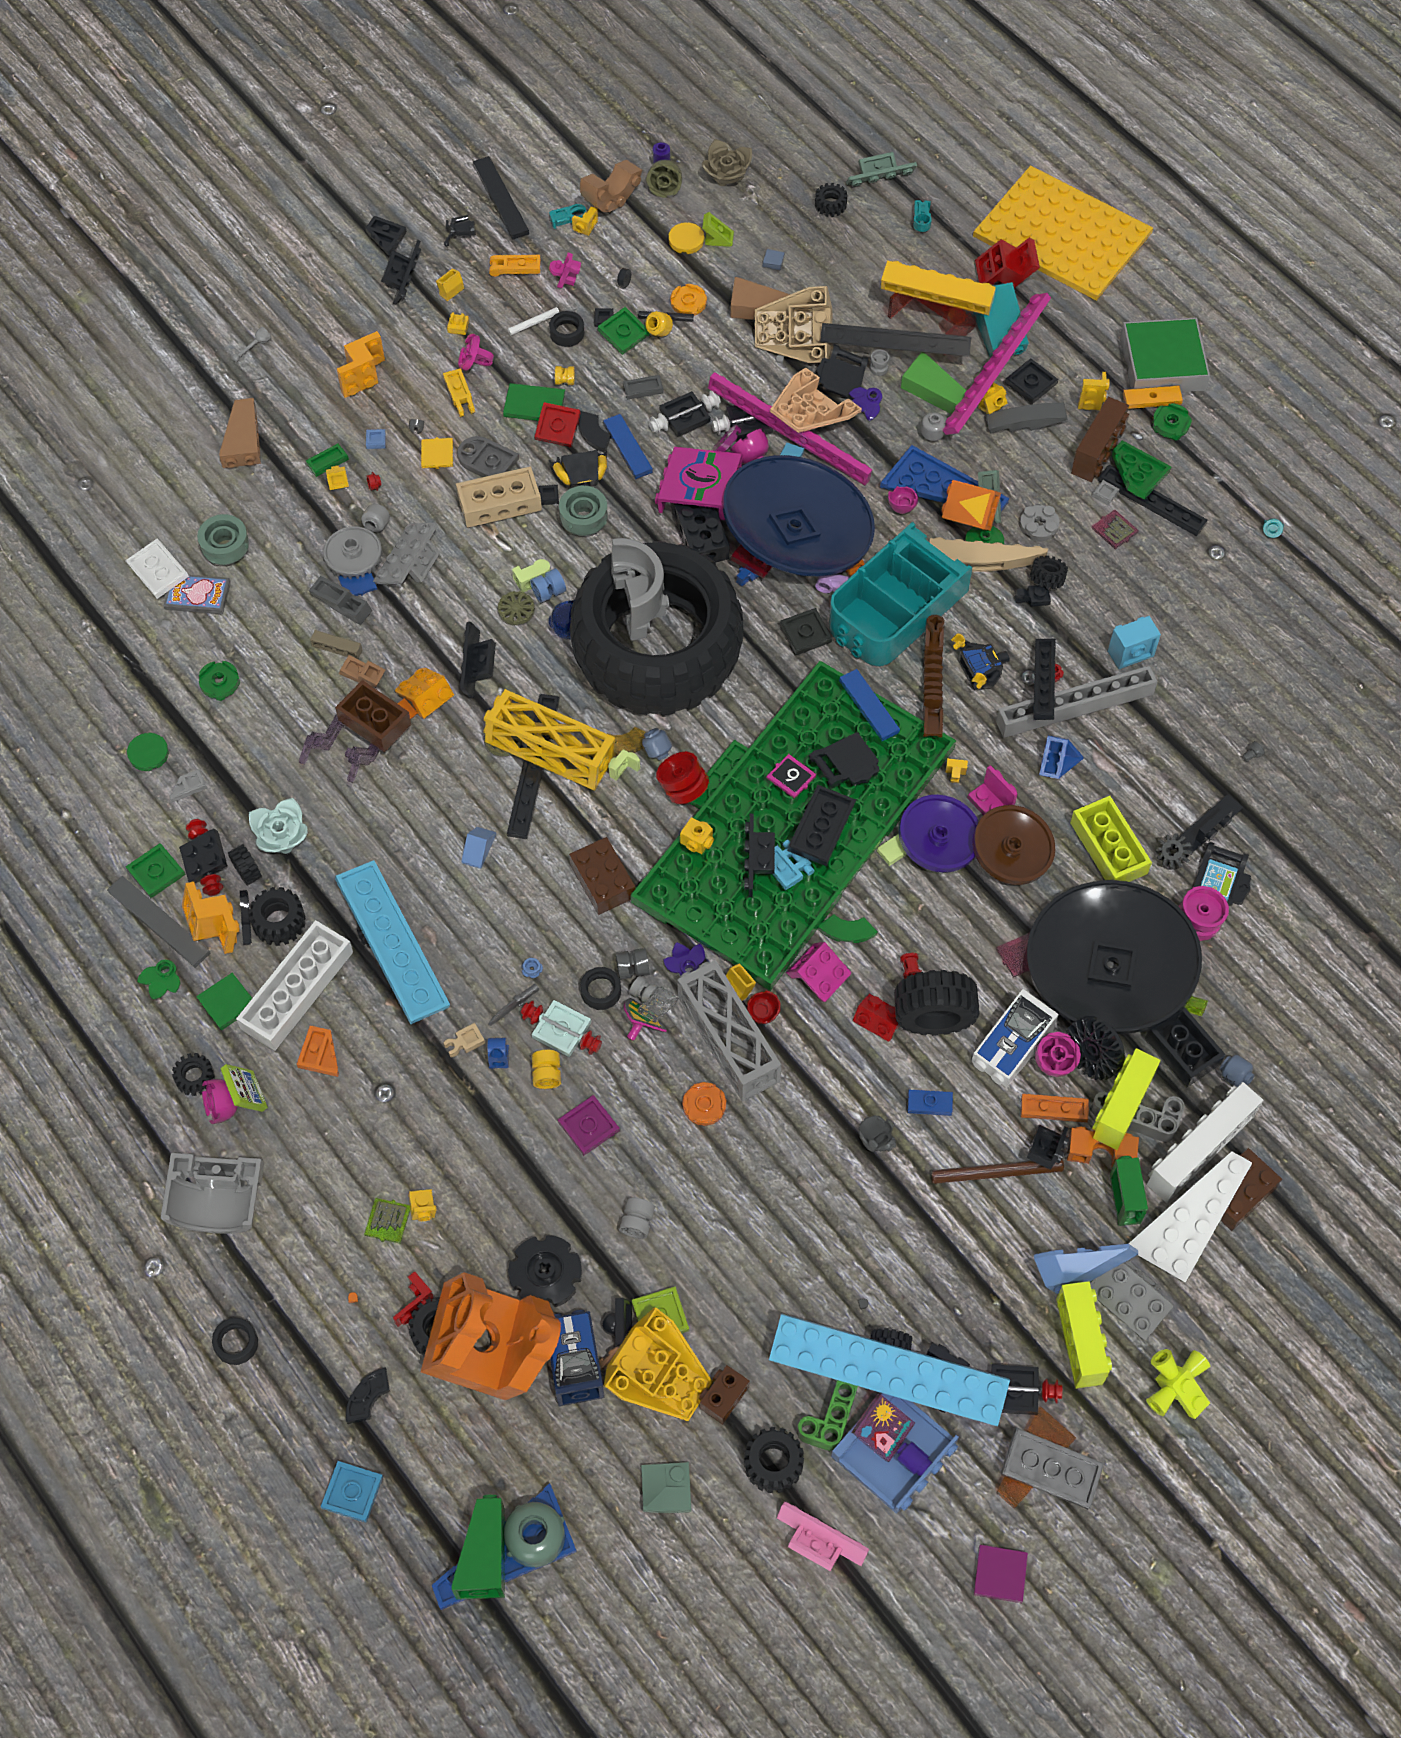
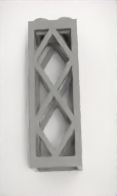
M716 960L710 963L705 962L697 970L682 974L677 979L678 999L741 1101L743 1102L779 1083L782 1066ZM715 988L722 1000L706 992ZM703 998L727 1010V1018L704 1007ZM706 1015L727 1025L726 1033L713 1027ZM731 1028L743 1033L751 1046L732 1037ZM720 1038L726 1040V1047ZM731 1043L754 1054L755 1064L731 1052ZM735 1061L753 1071L747 1074L742 1073Z

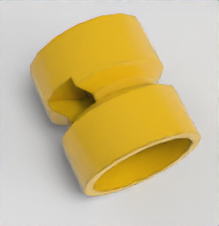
M540 1050L532 1054L534 1087L552 1089L561 1085V1071L558 1070L560 1067L559 1052Z

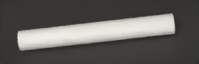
M555 307L508 328V333L511 336L552 318L556 313H559V309Z

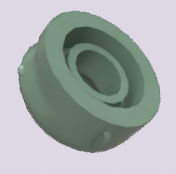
M576 486L566 491L559 501V516L564 528L570 533L579 536H588L600 531L606 525L608 518L607 500L604 494L591 486ZM584 511H585V512H590V513L587 514V515H578V514H577V513H579V512H584Z
M228 514L215 515L204 521L198 530L197 538L201 552L205 558L214 564H233L243 558L248 550L249 538L246 527L235 516ZM230 540V541H229L228 543H226V544H222V545H221V544H218V543H220V542H222V541Z
M529 1502L521 1506L518 1505L511 1512L504 1526V1541L509 1552L507 1556L512 1557L519 1564L527 1567L537 1568L551 1563L558 1557L565 1543L564 1516L560 1517L555 1509L541 1502ZM539 1524L545 1528L546 1535L540 1543L529 1544L523 1539V1532L529 1525Z

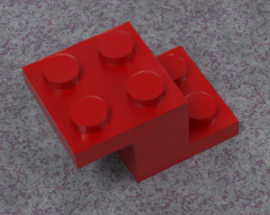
M1030 237L1018 247H1014L1000 239L975 259L979 283H989L991 285L999 280L1004 284L1012 282L1015 288L1040 268L1035 240Z

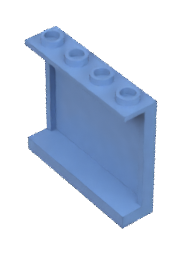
M882 1393L834 1448L831 1457L897 1514L901 1509L905 1511L913 1502L911 1497L916 1491L922 1492L928 1484L926 1480L931 1473L934 1475L938 1473L944 1465L941 1462L947 1455L950 1458L959 1447L956 1445L959 1437L957 1435L955 1437L951 1436L913 1402ZM882 1398L883 1405L888 1406L890 1404L889 1408H891V1411L895 1410L890 1416L893 1421L888 1418V1425L885 1420L883 1427V1421L880 1420L878 1423V1416H872L877 1414L874 1410L877 1411L879 1404L882 1406ZM911 1421L907 1430L905 1429V1432L899 1437L901 1440L895 1442L896 1446H894L895 1448L892 1447L893 1451H890L891 1454L886 1457L885 1453L878 1446L875 1449V1441L871 1440L872 1437L875 1438V1432L889 1431L886 1434L896 1441L898 1433L904 1427L903 1425ZM871 1426V1434L868 1437H862V1428ZM905 1442L908 1444L914 1442L930 1456L928 1459L933 1462L921 1477L911 1473L897 1460L899 1455L896 1452Z

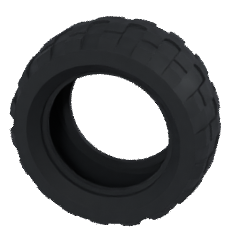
M652 541V543L643 544L650 547L662 563L664 571L663 594L668 596L669 604L684 608L699 620L703 626L700 635L685 648L663 655L643 654L622 645L612 635L610 630L616 620L626 611L630 610L625 589L616 590L611 573L612 553L601 559L598 567L591 568L588 571L581 588L577 591L571 609L570 637L576 662L591 687L598 694H604L614 706L619 708L626 707L633 710V713L647 715L648 713L671 715L675 714V711L690 710L699 706L703 699L714 696L721 689L725 679L729 678L738 661L743 642V611L728 575L718 569L714 560L705 554L697 553L693 548L686 545L666 543L665 541ZM635 570V577L641 575L640 572Z

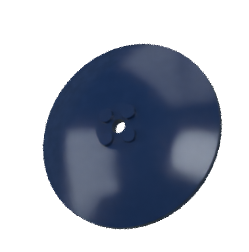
M774 455L755 459L740 467L731 476L723 494L724 518L736 540L749 553L762 562L788 573L803 576H828L846 571L864 558L873 542L875 532L874 517L863 494L845 476L811 459L790 455Z

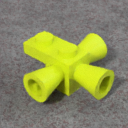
M1169 1349L1160 1350L1152 1357L1151 1364L1160 1372L1155 1380L1161 1389L1146 1399L1150 1408L1160 1416H1165L1172 1402L1176 1399L1180 1402L1188 1416L1196 1419L1210 1402L1194 1378L1210 1368L1209 1361L1196 1350H1192L1183 1367L1176 1365L1173 1354Z

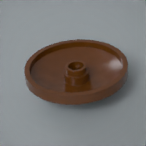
M1003 805L988 811L976 825L972 838L974 854L981 867L995 879L1007 884L1024 885L1038 880L1050 868L1055 857V840L1049 826L1033 811L1017 805Z

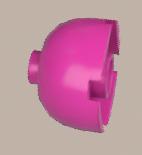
M758 429L747 434V438L744 440L740 439L730 450L732 453L742 454V464H746L765 456L768 452L769 442L765 433Z
M1053 1032L1042 1038L1035 1051L1036 1064L1042 1072L1052 1077L1066 1076L1071 1073L1079 1064L1081 1056L1078 1044L1071 1039V1036L1062 1032Z
M211 1079L204 1081L202 1086H207L206 1091H202L203 1105L206 1116L211 1114L213 1119L209 1122L217 1124L232 1118L238 1106L234 1105L225 1080Z

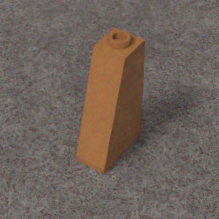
M735 277L731 300V318L755 320V309L791 294Z

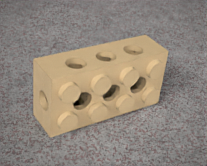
M531 466L456 483L458 500L467 528L542 510L541 496Z

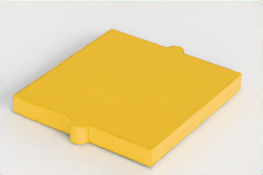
M436 437L435 439H421V467L436 469L453 467V438Z

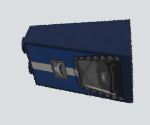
M575 1310L570 1315L564 1316L562 1314H554L555 1318L561 1322L560 1337L555 1351L550 1357L558 1406L605 1398L590 1311Z

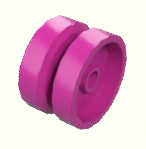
M1198 886L1189 890L1179 905V908L1191 921L1199 941L1209 940L1214 937L1226 920L1229 912L1226 898L1219 891L1207 886Z

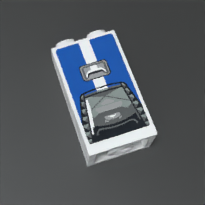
M1022 989L976 1049L971 1062L979 1071L989 1074L995 1083L1002 1084L1007 1088L1033 1057L1041 1039L1053 1032L1059 1014Z

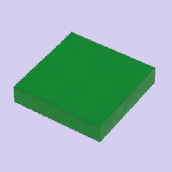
M626 307L600 324L597 329L622 355L650 334L646 327Z
M161 843L125 866L150 899L185 876L184 870Z
M233 972L196 996L197 1000L221 1031L237 1021L236 1018L252 1000L250 994Z

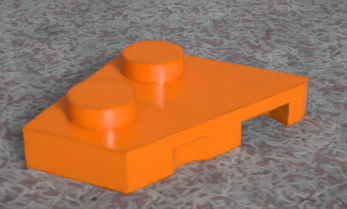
M310 1025L296 1064L298 1068L336 1077L339 1076L331 1030Z

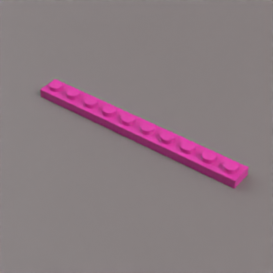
M1048 293L1035 294L1030 298V302L1021 311L1017 321L1012 324L1008 334L1003 337L999 347L994 350L990 360L985 363L983 370L974 379L970 389L965 392L961 402L956 405L952 415L947 418L943 429L945 435L960 432L1050 301L1051 297Z
M715 372L710 376L708 389L866 486L869 482L872 469L866 464L859 462L850 454H846L834 444H830L809 430L796 432L770 412L772 406L767 405L756 396L743 390L740 386L728 381L724 376H720Z

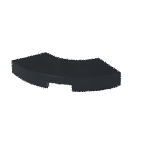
M581 411L579 418L580 432L591 447L605 452L611 440V434L605 432L599 426V415Z
M239 890L243 945H249L252 943L249 896L247 890Z
M386 1367L364 1377L350 1395L346 1409L347 1424L370 1420L371 1410L375 1401L382 1395L390 1392Z

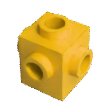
M993 382L978 404L979 409L990 415L1008 404L1006 399L1007 393L1004 387Z
M692 817L680 832V843L692 852L702 854L714 842L713 828L706 822H700Z

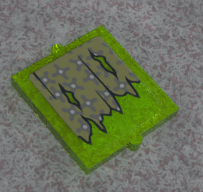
M375 1198L364 1236L380 1239L381 1242L390 1241L401 1244L410 1214V1205L397 1203L395 1200L388 1201Z

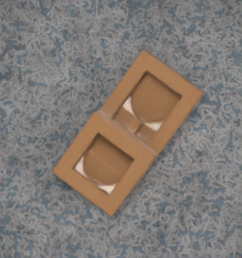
M348 655L339 674L356 682L364 680L369 685L377 687L386 670L370 661L364 663Z

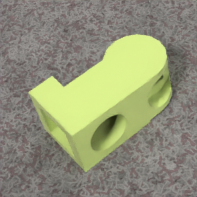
M539 559L533 565L522 570L519 566L513 568V580L520 591L526 592L532 589L530 580L539 575L544 577L545 573L550 571V564L547 560Z

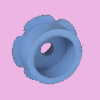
M528 958L522 964V973L525 977L536 978L543 970L542 964L536 958Z

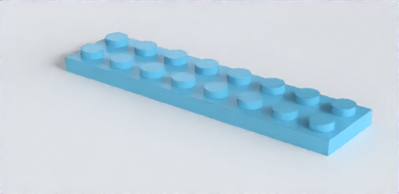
M373 860L336 875L335 880L410 1025L449 1008L450 1003L376 862Z

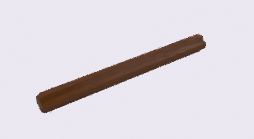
M1061 1159L1060 1163L1055 1162L1051 1170L1033 1161L933 1170L931 1178L932 1182L936 1184L1062 1172L1064 1170V1161Z

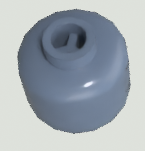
M654 728L644 734L642 745L650 758L661 760L669 755L668 752L671 750L672 744L664 730Z
M1239 1055L1228 1056L1220 1067L1222 1078L1237 1088L1243 1082L1249 1085L1255 1076L1252 1073L1253 1065Z

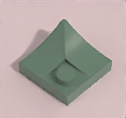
M689 1462L641 1465L643 1512H691Z

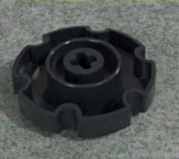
M546 1235L544 1241H539L537 1237H532L515 1250V1256L518 1259L514 1262H509L508 1276L512 1290L521 1291L519 1294L520 1300L532 1295L549 1301L554 1307H558L574 1296L576 1288L573 1284L581 1282L582 1266L578 1253H569L571 1250L570 1243L560 1237ZM544 1269L546 1272L549 1271V1274L546 1275V1273H541V1271Z

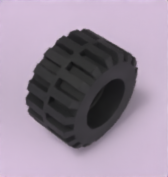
M272 887L270 891H266V889L261 891V896L257 894L254 897L255 902H251V909H249V919L256 936L262 942L266 941L269 945L274 942L275 946H280L282 942L285 945L289 944L291 939L293 941L296 940V935H301L303 932L302 928H305L306 924L305 913L298 896L289 889L285 891L284 887H279L278 890ZM273 912H288L287 916L281 921H267V918Z
M435 1297L433 1302H431V1299H427V1304L425 1305L420 1303L417 1306L419 1310H414L411 1314L413 1319L409 1320V1334L418 1353H422L423 1356H425L429 1341L426 1330L434 1322L440 1297Z
M770 1427V1431L762 1429L759 1435L755 1433L752 1436V1440L748 1441L744 1454L745 1473L747 1477H750V1482L753 1485L757 1484L758 1489L761 1491L767 1489V1493H773V1490L781 1493L785 1488L787 1490L792 1488V1484L797 1483L803 1470L804 1451L800 1447V1441L798 1439L795 1440L794 1434L791 1432L789 1434L785 1433L783 1428H780V1431H776L775 1427ZM769 1449L780 1450L787 1456L788 1464L781 1471H768L760 1463L761 1454Z

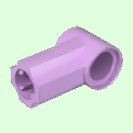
M840 574L818 576L815 587L822 593L835 592L850 577Z

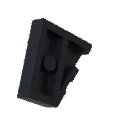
M373 216L366 226V233L389 256L407 232L405 226L377 216Z

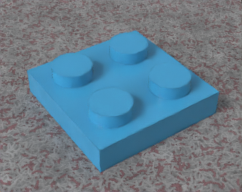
M337 1461L321 1508L367 1523L383 1480V1475Z

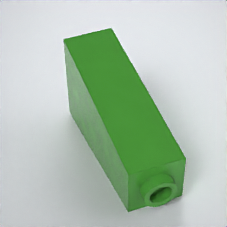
M924 352L920 353L902 376L901 388L951 415L967 391Z

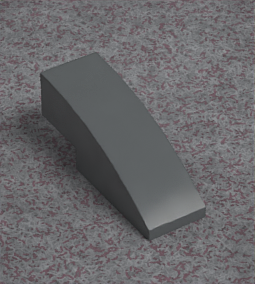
M322 576L317 579L309 590L312 595L359 625L372 612L367 601L352 595L350 590Z

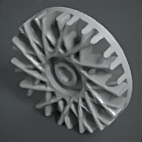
M352 526L336 531L327 539L323 548V556L329 571L332 570L333 575L337 574V577L343 575L345 579L347 577L352 579L351 576H356L358 579L360 576L365 577L364 574L367 572L369 574L375 572V566L379 567V563L382 562L381 556L383 557L381 542L375 533L363 527Z

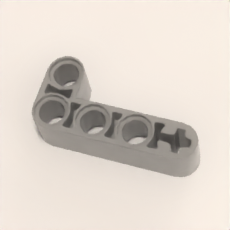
M1103 1091L1096 1094L1091 1105V1111L1094 1116H1098L1099 1111L1103 1107L1100 1104L1105 1103L1108 1092ZM1169 1097L1165 1101L1161 1112L1139 1105L1128 1129L1161 1142H1169L1178 1129L1185 1107L1184 1102L1179 1097ZM1168 1107H1174L1177 1112H1171ZM1140 1118H1146L1150 1123H1143ZM1161 1126H1167L1171 1131H1164Z

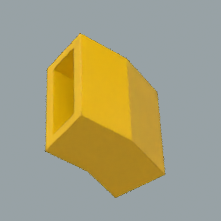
M453 268L436 280L439 295L446 301H449L464 289L460 272Z
M740 963L731 967L726 975L740 1000H745L756 984L754 979Z

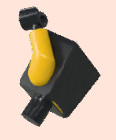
M598 450L564 455L561 456V462L559 457H556V462L549 460L550 469L555 472L565 485H570V488L576 486L598 485V480L603 478L607 469V450H605L604 454L598 453Z

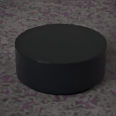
M622 268L619 271L617 277L619 286L628 287L632 275L630 269Z

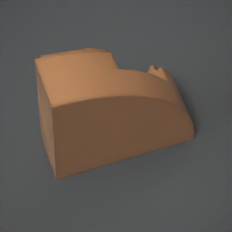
M619 1347L610 1350L609 1356L600 1358L599 1366L601 1370L607 1368Z

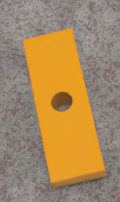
M1180 386L1128 389L1123 391L1124 402L1129 405L1128 409L1168 406L1172 403L1182 405L1183 402Z

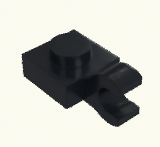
M1034 585L1028 586L1027 590L1023 588L1016 589L1017 595L1014 596L1016 603L1029 602L1030 607L1046 606L1051 603L1049 590L1046 589V586Z

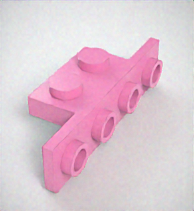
M787 1502L782 1504L777 1519L796 1529L788 1548L829 1571L833 1568L839 1555L862 1566L869 1551L867 1547L824 1524L819 1519L801 1511L796 1506Z

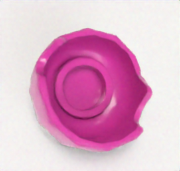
M897 486L894 491L888 492V503L893 511L899 514H906L917 506L918 496L912 488Z

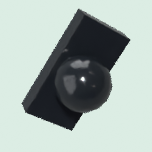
M615 1298V1313L607 1314L602 1321L603 1330L608 1335H615V1345L619 1347L632 1328V1302L625 1298Z

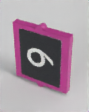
M788 754L780 763L776 764V767L767 775V779L795 799L804 789L808 788V784L817 774Z

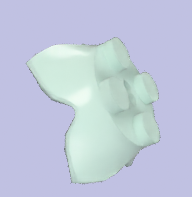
M294 798L281 801L274 810L258 808L249 812V825L257 837L256 845L262 851L287 854L291 852L292 848L301 843L308 834L306 824L302 823L301 808Z

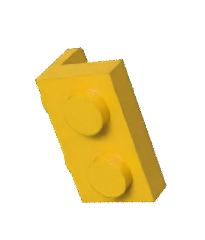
M1102 372L1100 380L1083 379L1078 409H1101L1102 403L1106 401V391L1109 390V379H1106V372Z

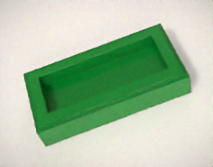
M338 443L305 461L306 465L317 477L325 473L326 470L331 469V467L348 461L349 457Z

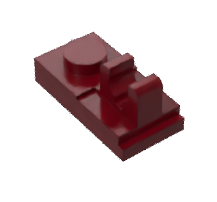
M742 545L731 556V561L762 578H765L773 568L753 556Z

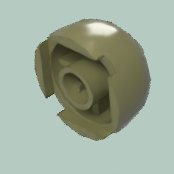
M670 160L655 162L648 170L646 178L650 191L662 198H667V195L677 194L683 180L679 166Z

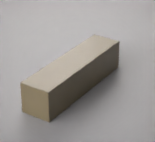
M317 630L314 631L310 639L312 647L345 657L350 655L359 659L363 651L361 643Z

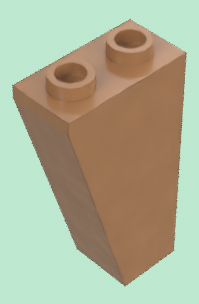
M254 398L234 400L219 453L223 468L261 464L257 409Z

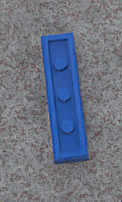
M621 414L603 420L606 430L611 434L613 442L634 478L638 479L653 473V468Z
M857 669L839 678L840 683L881 741L900 732V728Z

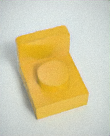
M591 206L583 214L582 218L574 215L572 217V229L589 236L598 222V208Z
M432 1189L409 1191L408 1197L412 1220L424 1222L434 1218L437 1209L433 1202Z

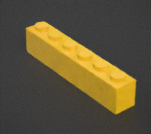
M887 260L881 279V289L985 315L990 313L996 287L989 283H978L968 278L961 279L952 274L945 275L935 270L921 269L915 265H904L899 261Z

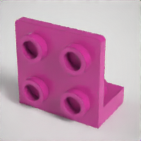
M990 765L986 769L984 783L970 792L967 799L984 816L993 808L1003 805H1015L1017 790L1003 778L999 770L994 769Z
M826 942L813 943L786 972L791 979L802 978L822 1002H826L851 975V971Z

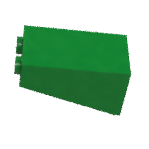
M484 1495L483 1499L476 1500L452 1582V1592L456 1600L505 1598V1508L502 1498H497V1495Z

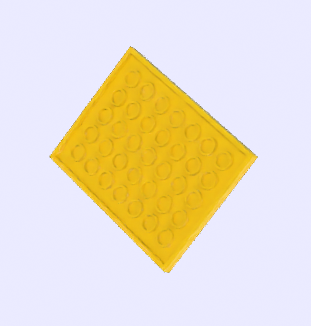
M1030 165L974 230L973 237L990 246H993L1002 239L1014 247H1018L1029 237L1034 239L1040 265L1038 271L1097 301L1152 234L1153 227Z

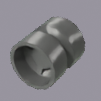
M645 948L634 949L632 953L628 951L615 953L620 980L632 978L633 974H636L637 977L650 975Z

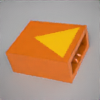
M952 480L947 489V501L942 507V518L991 531L1001 493Z

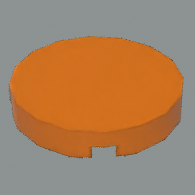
M701 1082L694 1084L683 1096L682 1106L684 1114L691 1122L697 1125L708 1126L715 1124L723 1117L726 1111L724 1092L712 1083Z

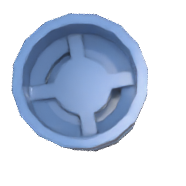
M556 568L546 572L544 577L539 575L530 580L531 588L540 603L551 599L552 595L558 596L566 592L565 582Z

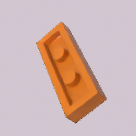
M1022 1094L1021 1096L1022 1118L1088 1122L1089 1099Z

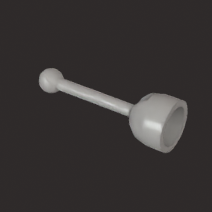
M264 327L259 328L255 333L256 339L241 352L234 354L232 359L239 361L240 357L256 343L268 342L272 338L270 333Z

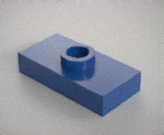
M909 1089L908 1113L952 1116L953 1092Z

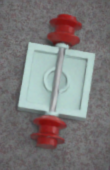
M533 1000L530 1003H525L521 1010L522 1019L530 1018L532 1025L539 1022L531 1034L533 1039L568 1057L571 1056L579 1042L580 1050L588 1048L590 1055L594 1052L597 1053L601 1048V1036L593 1037L591 1030L586 1032L592 1023L591 1019L555 1000H553L545 1014L543 1013V1006L535 1007Z

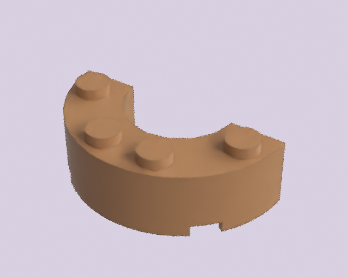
M624 160L615 164L611 175L606 181L594 174L581 178L580 182L581 196L585 198V201L602 212H611L618 207L624 206L635 187L640 184L642 169L628 160Z

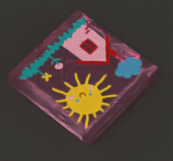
M877 1394L851 1433L886 1462H890L915 1425V1422L883 1395Z

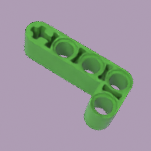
M837 1380L825 1420L810 1416L803 1417L798 1424V1438L804 1443L833 1451L842 1440L858 1386ZM847 1389L851 1395L845 1398L840 1396L839 1391ZM840 1411L844 1414V1418L837 1420L833 1418L832 1413ZM810 1425L815 1431L812 1434H805L802 1431V1427ZM827 1433H833L836 1435L837 1440L829 1442L824 1436Z

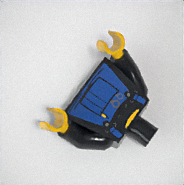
M957 633L951 641L955 642L953 645L954 649H961L958 661L973 689L994 687L1001 678L1003 664L1010 661L1007 651L996 653L991 644L971 643L966 641L963 635Z

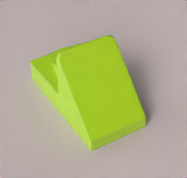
M710 212L704 214L702 229L706 232L705 245L732 246L734 231Z

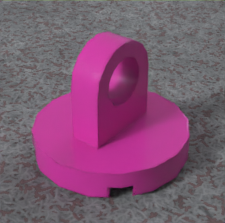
M473 333L469 334L465 339L466 347H463L460 351L459 367L462 370L468 371L473 362L482 366L492 365L494 355L487 350L479 348L480 336Z

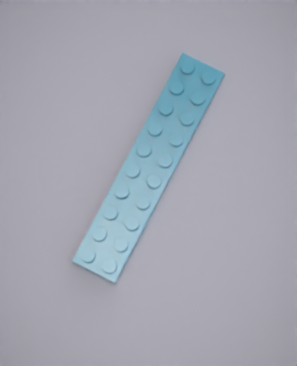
M781 1314L769 1357L770 1361L994 1426L999 1424L1010 1379L786 1314Z

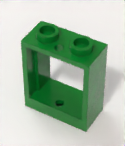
M1122 1156L1116 1159L1109 1175L1118 1226L1141 1224L1148 1210L1139 1157Z

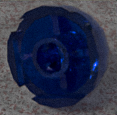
M567 600L557 604L551 616H549V626L558 637L564 640H571L570 622L574 600Z

